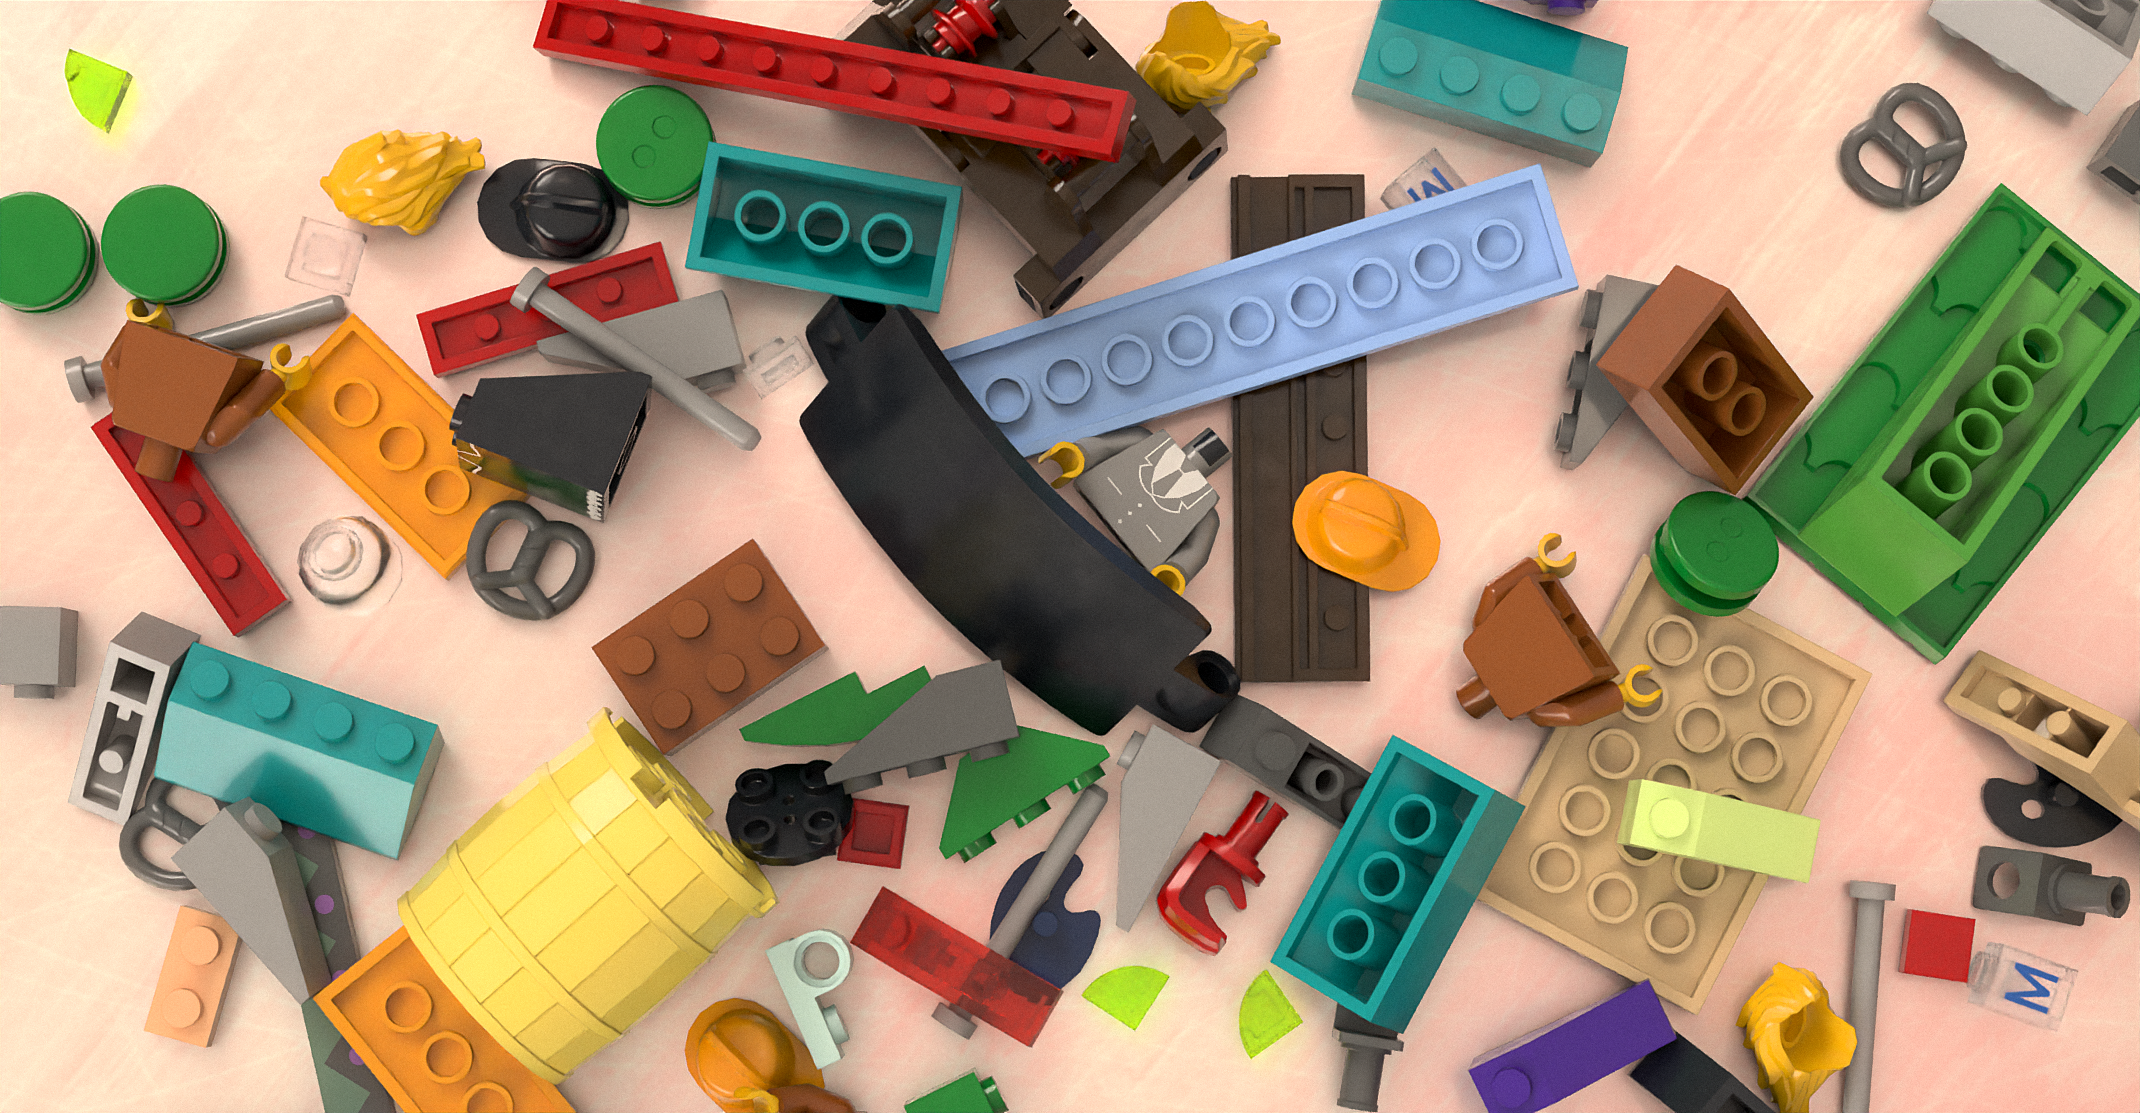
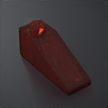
M882 886L850 941L851 944L909 979L1030 1048L1034 1045L1064 993L1060 988L911 899Z

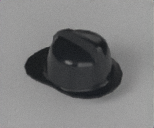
M539 158L513 160L497 168L486 180L477 201L478 221L487 239L503 252L524 258L568 263L595 261L610 254L622 241L629 222L628 200L613 188L603 170L576 162Z

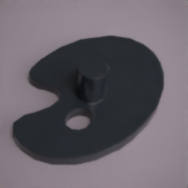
M2031 760L2029 761L2036 772L2035 781L2031 784L2022 785L2002 778H1988L1981 787L1983 810L1991 823L2005 835L2019 842L2053 848L2078 846L2108 834L2123 821V819ZM2028 800L2038 802L2042 809L2040 816L2035 819L2026 817L2021 809L2023 803Z

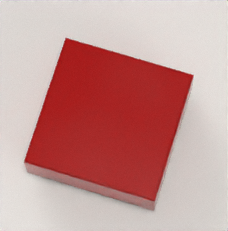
M853 798L855 813L852 829L838 847L837 861L901 869L910 806Z
M1907 909L1898 972L1967 983L1976 919Z

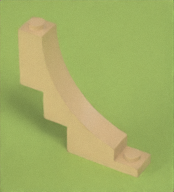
M1979 650L1943 700L1954 713L2002 736L2017 753L2075 787L2140 831V734L2129 721Z

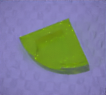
M69 48L64 73L71 98L86 120L109 134L133 76L128 71Z
M1123 966L1107 971L1097 977L1085 988L1081 996L1135 1031L1170 976L1162 971L1146 966Z
M1264 968L1248 985L1239 1009V1035L1250 1059L1303 1023L1272 976Z

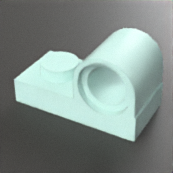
M819 929L795 939L791 938L765 950L817 1069L841 1060L845 1054L840 1044L850 1040L849 1034L835 1004L824 1008L819 995L834 989L844 982L852 971L854 956L852 947L847 939L835 930ZM826 942L832 945L838 952L839 967L833 976L818 978L807 970L804 957L811 944Z

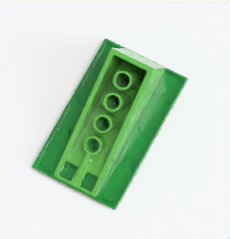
M2000 183L1973 212L1930 268L1920 277L1853 363L1847 367L1804 423L1794 432L1746 492L1742 500L1760 512L1777 537L1808 562L1811 561L1815 568L1857 602L1864 604L1863 607L1906 642L1912 643L1917 651L1936 665L1946 658L2140 417V294L2004 184Z

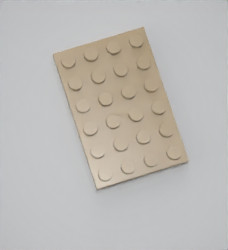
M1645 554L1640 557L1598 640L1620 672L1612 681L1617 685L1623 683L1630 669L1636 665L1646 664L1653 668L1652 671L1644 676L1632 679L1633 689L1638 694L1644 696L1650 695L1659 689H1662V692L1656 702L1647 707H1636L1627 701L1624 703L1622 711L1583 726L1552 727L1515 798V801L1526 806L1476 899L1635 984L1649 978L1659 997L1698 1016L1770 875L1618 844L1617 840L1629 780L1644 779L1801 815L1873 674L1749 608H1745L1741 612L1730 616L1714 617L1702 615L1683 607L1673 600L1661 587L1652 570L1650 556Z

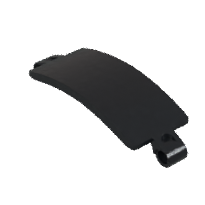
M835 295L829 298L806 326L805 332L808 344L828 383L801 414L799 419L800 426L824 469L847 503L904 576L947 621L992 661L1001 660L1003 670L1047 704L1098 736L1106 735L1136 705L1181 731L1195 733L1201 730L1237 696L1241 689L1240 678L1236 669L1221 654L1212 650H1202L1189 655L1212 632L1211 624L1195 606L1161 582L1106 538L1036 472L977 402L923 323L905 305L897 304L887 312L884 304Z

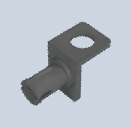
M1987 845L1981 848L1973 897V906L1977 909L2030 916L2082 926L2086 913L2121 918L2129 907L2130 887L2126 879L2117 876L2093 875L2090 863L2042 852ZM2011 862L2019 872L2020 882L2012 896L2002 899L1995 893L1993 877L1999 866Z
M1338 1002L1332 1037L1341 1042V1047L1347 1049L1337 1106L1378 1112L1377 1101L1385 1055H1392V1050L1403 1052L1404 1041L1397 1038L1398 1032L1371 1023Z

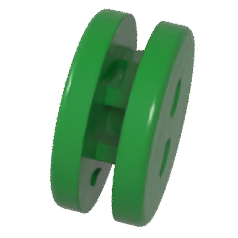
M646 85L627 91L607 108L597 129L596 152L604 174L613 188L622 197L641 207L667 209L682 205L699 194L708 142H717L706 113L692 97L673 87Z
M148 185L127 194L110 211L101 236L102 256L111 277L130 294L155 306L158 303H164L167 308L182 307L204 298L220 282L229 261V237L220 216L211 206L195 194L174 185Z
M17 192L0 198V302L19 312L33 315L59 312L76 303L91 286L99 262L97 240L88 222L80 213L64 202L41 192Z
M1702 491L1686 496L1675 505L1652 539L1650 562L1657 581L1664 591L1677 603L1702 615L1724 617L1739 613L1747 608L1770 581L1778 566L1779 547L1771 526L1753 506L1727 493Z

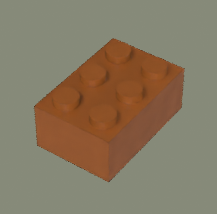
M1679 265L1674 266L1596 364L1684 470L1735 496L1814 398L1729 288Z
M753 538L591 647L662 754L667 756H673L829 650V647L760 545Z

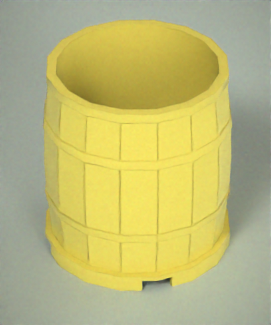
M603 707L587 721L589 733L551 761L545 762L536 768L533 774L497 802L458 840H454L446 849V853L412 889L406 891L397 899L398 914L412 941L442 982L475 1020L505 1050L534 1074L554 1085L564 1083L574 1074V1071L612 1043L629 1034L630 1030L667 1001L706 963H709L718 954V950L751 916L763 918L780 903L773 886L757 863L743 855L733 843L730 844L715 829L710 831L707 828L704 820L714 810L697 790L626 719L621 716L612 724L610 716L613 712L607 707Z

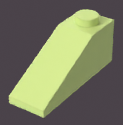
M1637 779L1629 780L1617 843L1809 883L1821 820L1702 791Z

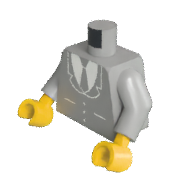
M1135 426L1103 435L1084 437L1073 443L1059 442L1038 458L1039 464L1050 459L1056 461L1061 466L1063 475L1050 483L1054 489H1060L1076 478L1073 487L1131 558L1180 596H1182L1189 582L1207 564L1220 526L1219 516L1214 508L1220 497L1205 478L1232 457L1226 445L1211 428H1206L1182 449L1164 429L1153 434L1142 426Z

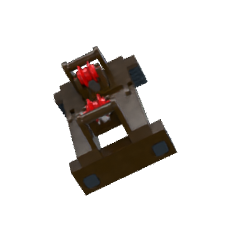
M873 0L832 39L929 56L921 48L922 46L933 57L1129 91L1137 100L1120 157L1121 159L1127 153L1137 165L1086 212L1079 197L1116 163L943 130L940 132L937 129L909 124L958 176L963 177L968 188L1034 255L1013 275V278L1015 279L1019 295L1042 319L1051 317L1228 151L1226 128L1200 101L1180 118L1084 16L1074 9L1070 11L1072 4L1068 0H953L943 11L934 9L941 0ZM930 11L934 19L917 34V29L914 25Z

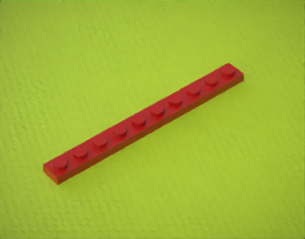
M547 0L533 44V48L546 57L1119 163L1137 101L1129 91L619 0Z

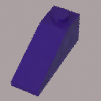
M1648 978L1475 1057L1468 1071L1488 1113H1535L1677 1039V1035Z

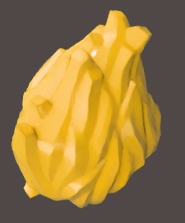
M1207 1L1181 2L1170 8L1165 30L1159 39L1145 47V51L1140 55L1135 69L1172 110L1185 115L1200 101L1211 112L1209 106L1218 103L1226 104L1228 101L1227 94L1244 79L1256 76L1258 68L1255 64L1260 59H1266V50L1270 46L1279 45L1281 39L1276 33L1269 32L1268 22L1264 20L1246 24L1221 14Z
M398 129L394 131L382 130L346 147L335 162L329 176H322L320 186L333 200L337 210L343 212L346 217L358 220L361 223H369L372 226L397 225L408 234L417 236L425 233L431 225L438 221L442 205L458 187L466 174L485 169L486 162L484 155L479 153L482 149V143L477 137L462 142L458 136L451 137L444 131L432 134L430 132L404 133Z
M1778 962L1772 967L1773 973L1743 1005L1735 1026L1747 1027L1746 1037L1742 1045L1747 1049H1753L1759 1067L1757 1084L1762 1090L1770 1088L1772 1093L1770 1102L1779 1104L1780 1113H1809V1098L1823 1085L1829 1076L1836 1071H1842L1844 1067L1850 1065L1857 1045L1856 1029L1834 1013L1830 1007L1828 991L1823 987V983L1813 971L1805 968H1792Z

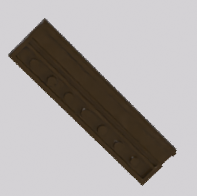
M1288 174V177H1250V175H1238L1237 177H1231L1229 184L1230 260L1364 219L1365 174ZM1367 355L1231 397L1234 668L1238 673L1240 683L1370 682L1369 587L1327 570L1310 560L1297 544L1292 525L1297 499L1304 488L1321 475L1346 471L1368 476Z

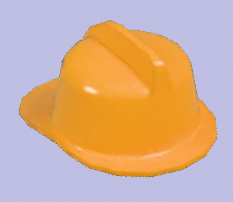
M1346 471L1324 474L1308 484L1295 503L1292 525L1296 542L1305 555L1321 567L1363 585L1388 592L1410 589L1427 578L1438 561L1441 540L1436 520L1427 507L1410 494L1378 480Z
M732 998L715 1002L699 1013L688 1030L684 1050L688 1071L698 1086L725 1113H752L754 1109L753 1099L733 1097L734 1091L742 1086L767 1091L770 1088L811 1083L823 1089L825 1088L822 1070L817 1069L809 1049L770 1011L754 1001Z

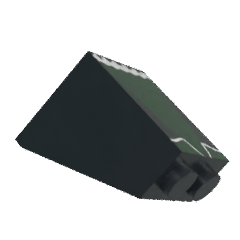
M643 372L480 378L473 396L465 393L461 395L449 425V430L454 431L452 445L457 447L460 468L604 523L650 410L652 376Z

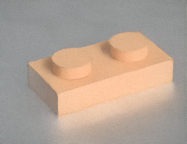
M188 905L180 906L144 1031L204 1048L212 1046L243 941L220 914Z

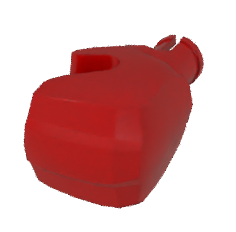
M1257 790L1253 792L1252 798L1224 836L1217 834L1215 837L1207 832H1203L1198 841L1193 843L1174 868L1156 896L1155 901L1160 919L1168 929L1184 942L1204 954L1216 956L1227 940V935L1217 926L1209 913L1205 900L1206 894L1211 890L1220 889L1227 894L1230 903L1237 912L1244 911L1247 908V901L1242 879L1255 887H1259L1266 876L1258 868L1259 862L1256 860V857L1281 822L1289 815L1283 807L1275 802L1263 820L1257 823L1256 820L1268 805L1270 799Z

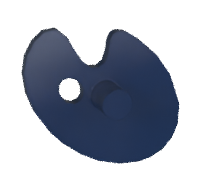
M1046 851L1036 854L1021 864L1001 890L991 919L990 939ZM1076 854L1073 855L1051 890L1048 900L1043 903L998 975L1003 983L1018 995L1027 998H1042L1060 991L1081 972L1092 954L1100 929L1101 919L1099 913L1095 910L1072 913L1064 905L1066 893L1081 875L1084 866Z

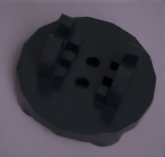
M813 760L806 764H783L769 769L753 768L746 770L736 779V792L729 800L725 820L733 845L748 859L759 862V865L797 866L818 860L821 857L836 855V848L852 829L855 813L853 798L851 794L845 795L843 783L832 786L827 785L824 771L833 764L826 760Z

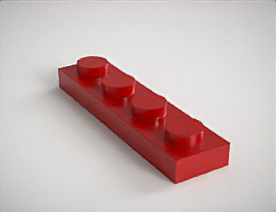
M661 241L549 274L550 280L547 285L601 323L680 301ZM518 284L416 314L433 375L437 378L537 349L536 341L564 334L568 331L533 307L528 312L523 313L510 304L511 297Z
M112 412L90 427L233 636L241 637L292 601L189 451L183 449L173 482H166L135 472L145 438L144 435L114 425Z

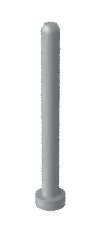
M533 267L520 281L510 300V304L523 313L528 312L533 307L627 372H643L651 375L652 389L740 449L753 451L762 438L757 428L547 286L550 280L548 274L537 267Z
M332 294L188 336L232 350L340 319L347 311L342 296ZM79 356L64 361L67 381L77 403L95 399V388L105 386L100 367L102 360L87 364L84 358Z
M1094 783L1085 788L950 1005L947 1006L939 1002L931 1015L935 1020L968 1040L971 1038L978 1027L971 1021L972 1016L1107 803L1108 792Z
M1850 880L1849 897L1859 898L1849 1024L1856 1029L1857 1045L1851 1063L1846 1067L1842 1113H1869L1885 900L1895 901L1896 884Z

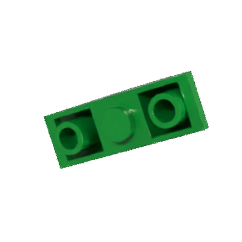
M1017 725L1020 738L1007 741L1010 750L1009 754L973 763L970 753L960 758L939 846L945 859L958 853L963 862L966 863L997 843L991 831L1011 819L1014 820L1020 829L1052 809L1045 799L1050 794L1067 784L1074 795L1105 776L1106 774L1100 766L1101 762L1110 757L1105 746Z

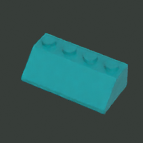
M1380 0L1351 94L1591 168L1603 154L1621 94L1628 47L1477 0Z
M709 141L685 268L891 306L903 304L908 309L940 314L953 262L964 202L963 190L961 186Z
M192 642L168 699L154 777L229 804L250 797L255 803L263 804L269 808L279 821L399 861L445 742L437 724Z
M1392 735L1270 962L1367 1021L1403 1034L1526 806L1399 737Z

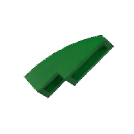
M922 666L867 693L858 673L854 671L740 728L739 731L744 741L784 747H830L858 743L932 679L926 667Z

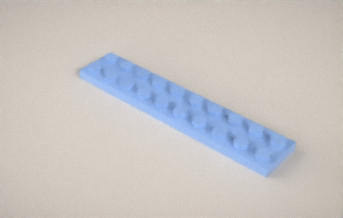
M1539 163L942 350V353L996 426L1026 460L1041 456L1059 442L1073 443L1084 437L1103 435L1142 425L1578 290L1579 285L1545 176Z

